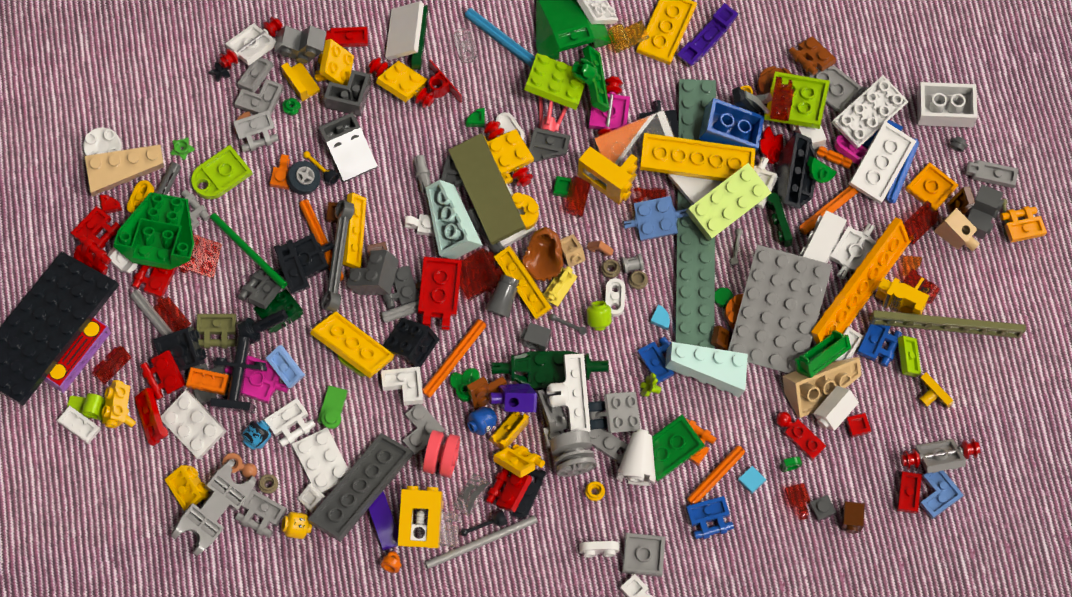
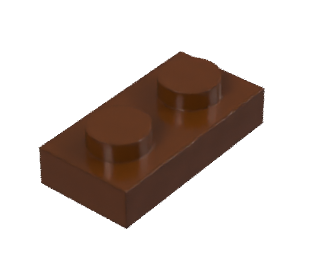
M970 186L963 187L947 203L949 213L957 208L964 215L975 204V197Z

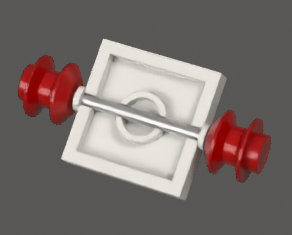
M270 17V23L263 22V30L253 23L226 42V54H219L220 59L218 60L221 66L231 69L232 63L238 64V58L249 66L273 49L276 40L272 37H276L275 32L283 27L280 20Z

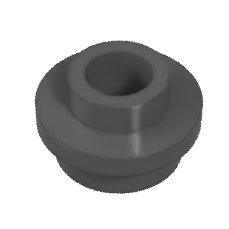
M956 136V138L950 139V147L954 150L964 152V149H967L968 144L964 138Z

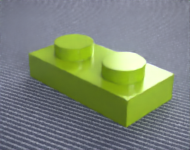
M904 335L898 337L902 374L913 377L920 376L921 368L917 339Z

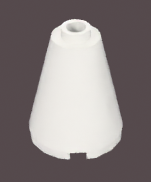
M638 429L637 432L632 433L617 471V480L622 482L624 478L628 480V484L650 486V482L653 485L655 484L656 475L652 435L648 434L647 430Z

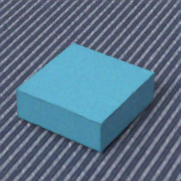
M751 466L738 481L753 494L766 481V478Z

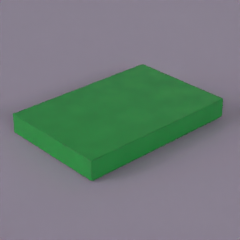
M680 415L652 436L656 480L659 482L706 447L684 415Z

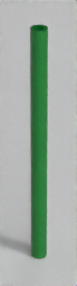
M216 213L210 216V219L282 289L287 286V282Z

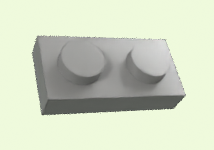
M260 57L253 62L238 81V87L255 93L274 67L272 61Z

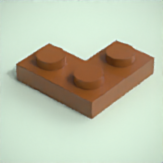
M483 376L467 385L470 402L474 409L486 406L489 403V393H499V386L507 385L503 376L489 384Z

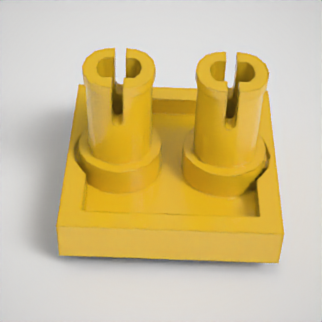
M332 39L325 40L323 54L318 56L320 57L318 62L321 66L320 70L315 72V79L318 82L330 80L333 83L347 86L354 55Z

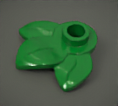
M470 368L463 375L457 372L451 374L450 384L456 390V395L461 401H470L467 385L480 379L479 371L476 368Z

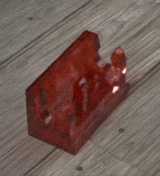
M776 76L770 119L789 121L794 89H792L793 82L789 80L788 84L785 85L782 83V77Z
M928 200L904 223L912 245L939 220L937 218L939 215L938 210L933 212L930 209L931 203Z

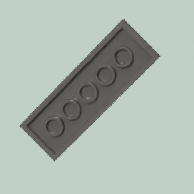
M381 433L309 517V524L341 542L413 456L412 450Z

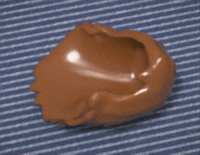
M543 227L536 230L530 236L525 255L522 258V264L535 281L541 280L544 282L546 279L551 281L552 277L556 278L561 273L564 263L559 235L550 228Z

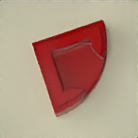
M100 195L102 211L106 214L122 211L121 205L116 199L109 195Z

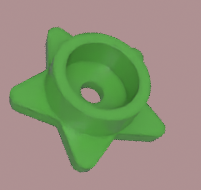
M189 138L173 140L174 149L171 155H179L185 160L187 154L193 152L195 148L189 145Z

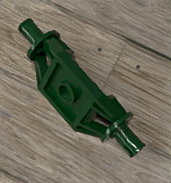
M530 351L517 356L511 354L509 362H492V375L509 374L512 382L516 381L519 384L528 383L534 390H547V386L551 383L565 382L563 356L580 353L572 351ZM589 353L584 355L586 380L590 379L591 372L609 373V360L591 361ZM514 372L528 373V377L514 374Z

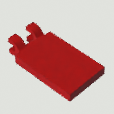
M424 257L418 313L423 314V325L430 327L431 317L442 318V330H450L451 316H457L462 260Z

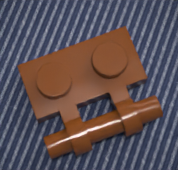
M813 36L798 44V50L794 47L789 49L792 59L802 64L803 69L812 75H815L818 69L822 72L836 63V58Z

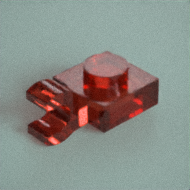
M633 188V191L641 192L639 198H633L635 202H640L645 197H651V200L666 197L665 188Z
M800 483L786 487L784 491L790 508L797 507L800 521L808 519L809 512L806 504L810 503V498L805 484Z

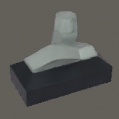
M740 87L732 89L736 106L757 114L762 109L765 113L769 114L770 111L764 104L772 101L773 98L770 93L755 96L742 90Z

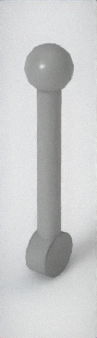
M741 228L736 230L737 238L734 256L731 259L733 266L738 264L737 255L740 237L743 234Z

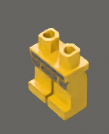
M885 278L881 280L875 297L884 301L883 307L888 308L889 306L893 311L922 315L929 298L928 294L905 283H899L900 280L894 278L893 282Z

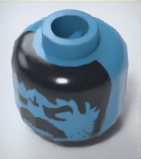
M260 420V422L251 421L242 433L244 444L253 450L256 448L262 449L271 438L270 426L263 420Z

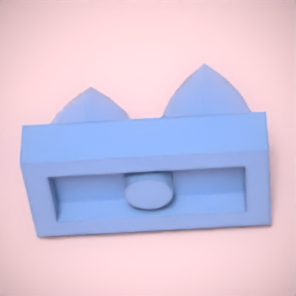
M279 345L266 357L288 388H292L305 376L282 345Z

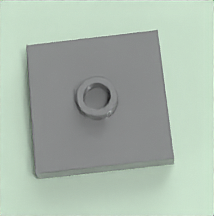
M626 533L622 573L662 577L666 537Z

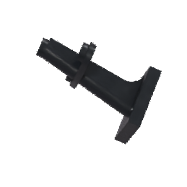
M238 336L234 363L227 362L226 358L216 357L215 361H213L214 366L231 367L233 370L228 399L211 398V407L220 410V407L235 412L247 410L255 414L256 406L254 404L242 402L246 369L267 371L266 363L254 362V365L247 364L250 346L249 337Z

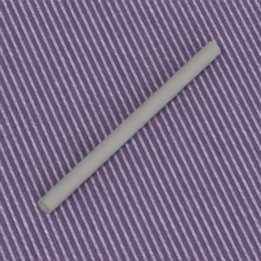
M535 515L430 559L425 562L428 569L538 523Z

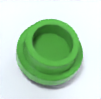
M327 410L322 415V423L328 429L337 428L341 423V415L336 410Z

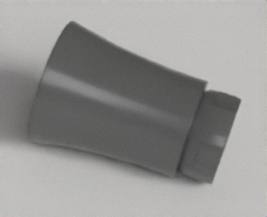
M501 275L500 281L497 282L485 310L510 318L519 280Z

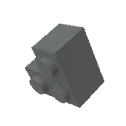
M285 25L277 33L274 51L280 53L281 56L296 59L299 63L307 64L323 52L327 31L311 25L304 31H299Z
M352 70L347 86L329 82L324 96L325 107L349 114L353 112L354 115L361 116L371 87L370 74Z
M983 184L981 185L975 198V204L971 207L967 217L977 229L973 236L984 239L986 233L990 235L994 225L991 223L992 218H997L1004 200H1001L1003 192Z
M371 250L367 268H351L347 286L358 295H390L399 259L388 250Z

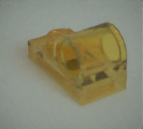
M642 20L626 28L622 24H617L608 30V35L616 53L650 38Z

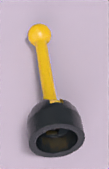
M309 151L303 153L304 158H308L324 172L323 178L328 185L332 186L339 180L340 174L333 169L326 170L311 156Z

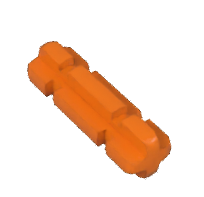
M823 146L818 148L816 154L838 165L842 164L847 169L851 167L853 162L852 159L843 157L844 155L835 151H828Z

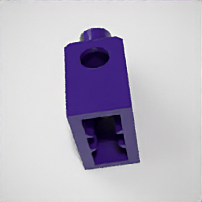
M528 383L500 385L499 393H489L490 405L498 404L505 412H536L537 393Z

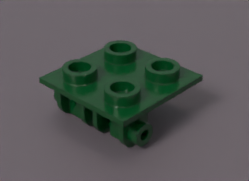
M287 289L278 293L266 309L258 306L253 308L261 319L284 309L286 314H288L286 321L291 324V321L294 322L300 319L301 315H303V309ZM285 321L269 328V333H276L282 329L281 324L286 327Z

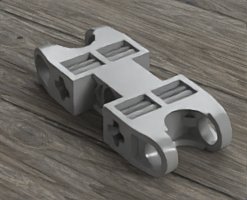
M232 459L220 467L205 484L204 488L211 494L203 505L199 508L193 503L190 504L178 519L171 533V537L176 539L185 531L194 532L197 542L195 544L196 548L192 553L196 556L208 548L224 529L217 520L227 507L237 511L248 498L257 479L253 476L245 483H235L231 478L233 470L231 468L235 464Z

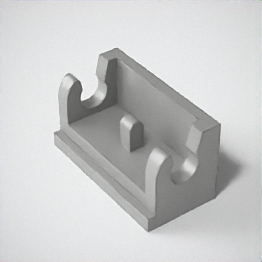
M539 390V403L550 434L569 429L562 406L551 407L548 404L547 398L556 394L545 395L544 390Z

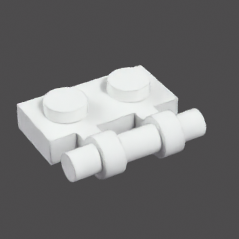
M298 398L264 419L275 437L281 433L284 434L285 437L279 440L282 447L287 444L291 445L295 442L296 438L303 434H308L310 429L316 426L312 419L307 423L304 422L303 419L308 416V413ZM297 423L299 428L290 433L288 429Z

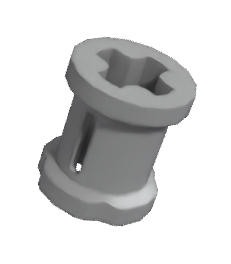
M637 254L635 257L621 258L625 274L633 270H644L641 254Z

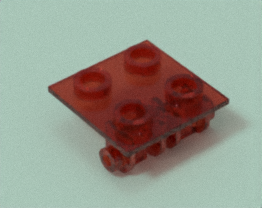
M193 234L194 249L191 259L178 266L181 269L180 272L187 274L188 271L214 279L222 244Z

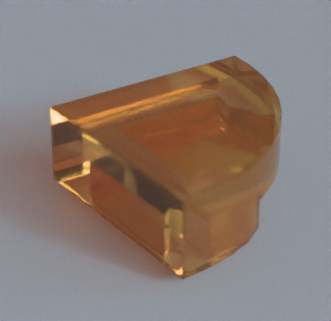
M903 256L902 276L915 272L921 265L922 257Z

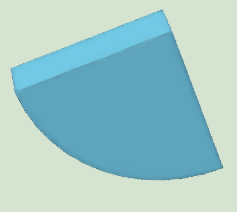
M658 304L650 323L668 330L670 325L668 312Z

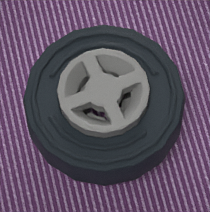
M307 161L294 163L289 168L286 176L290 189L301 195L314 192L319 186L321 179L317 167Z

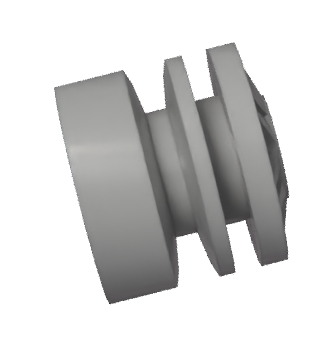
M588 431L566 432L555 436L549 441L552 455L557 457L554 460L558 476L569 477L584 474L597 466L594 451L589 450L592 447Z

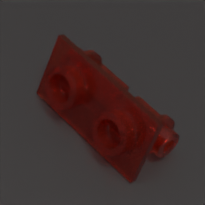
M161 296L157 299L158 304L153 308L173 332L192 325L169 296L167 298Z
M123 346L114 347L106 356L108 361L102 360L93 368L92 374L99 378L103 385L132 358Z

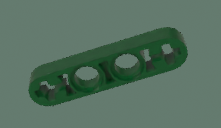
M428 5L423 7L418 53L412 55L413 70L422 69Z

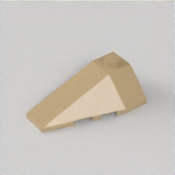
M854 357L832 362L812 378L797 371L782 376L784 393L797 417L802 418L814 413L836 386L846 388L862 375L860 358Z

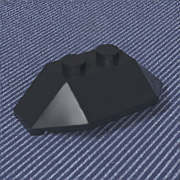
M797 132L792 135L780 153L777 168L778 178L775 182L774 190L782 204L800 209L813 198L815 181L809 176L810 172L807 163L810 156L816 159L817 156L812 146V139Z

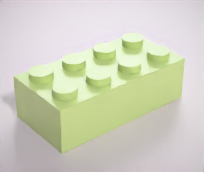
M747 163L689 207L686 213L706 239L710 241L769 196L771 191L751 165Z

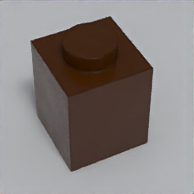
M844 502L841 530H846L847 533L851 534L861 532L864 527L865 503Z

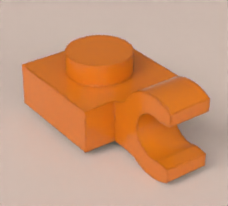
M282 154L279 168H273L270 187L289 190L286 178L290 164L289 155Z

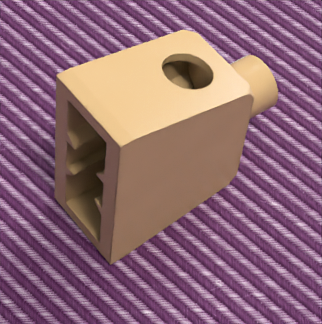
M957 208L934 230L936 234L956 249L965 245L973 252L980 244L972 236L977 231L976 227Z

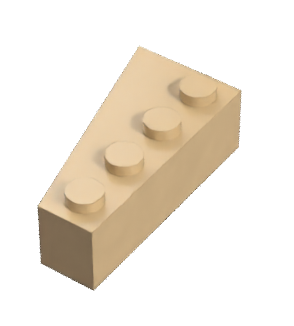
M161 145L85 156L92 197L123 183L130 182L135 178L164 168Z

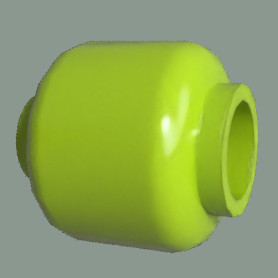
M594 301L587 307V324L593 327L594 330H605L611 324V307L606 302Z

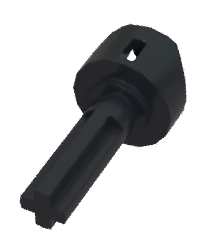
M283 309L257 322L248 317L236 323L239 329V336L249 337L250 345L260 341V332L286 321L288 314Z

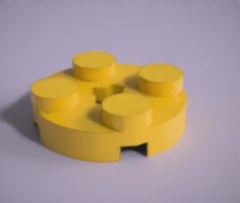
M518 192L514 193L512 198L517 209H522L525 213L524 215L520 214L526 226V230L531 229L538 221L539 206L532 197Z

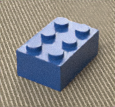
M713 98L705 107L699 139L705 142L755 148L756 151L759 148L765 116Z

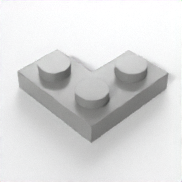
M266 79L259 94L241 89L236 99L235 107L247 112L250 111L253 114L269 110L270 115H272L284 86Z
M416 404L405 413V417L416 430L403 439V443L412 450L416 457L427 448L433 430L445 433V429L422 404Z

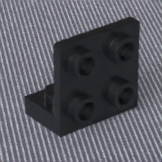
M401 318L383 344V347L393 354L404 357L412 367L421 368L440 339L429 326Z

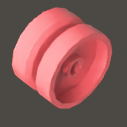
M433 430L425 453L423 472L434 474L440 463V476L451 478L458 460L461 436L450 434L444 444V433Z

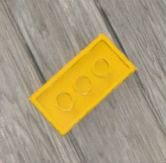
M659 0L636 49V53L670 65L697 3L691 0Z
M338 312L332 313L311 329L310 334L368 378H371L394 358L393 353Z

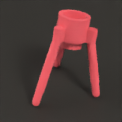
M539 96L538 128L553 132L559 131V126L568 107L565 106L556 122L555 118L551 117L553 101L550 100L547 116L543 119V100Z

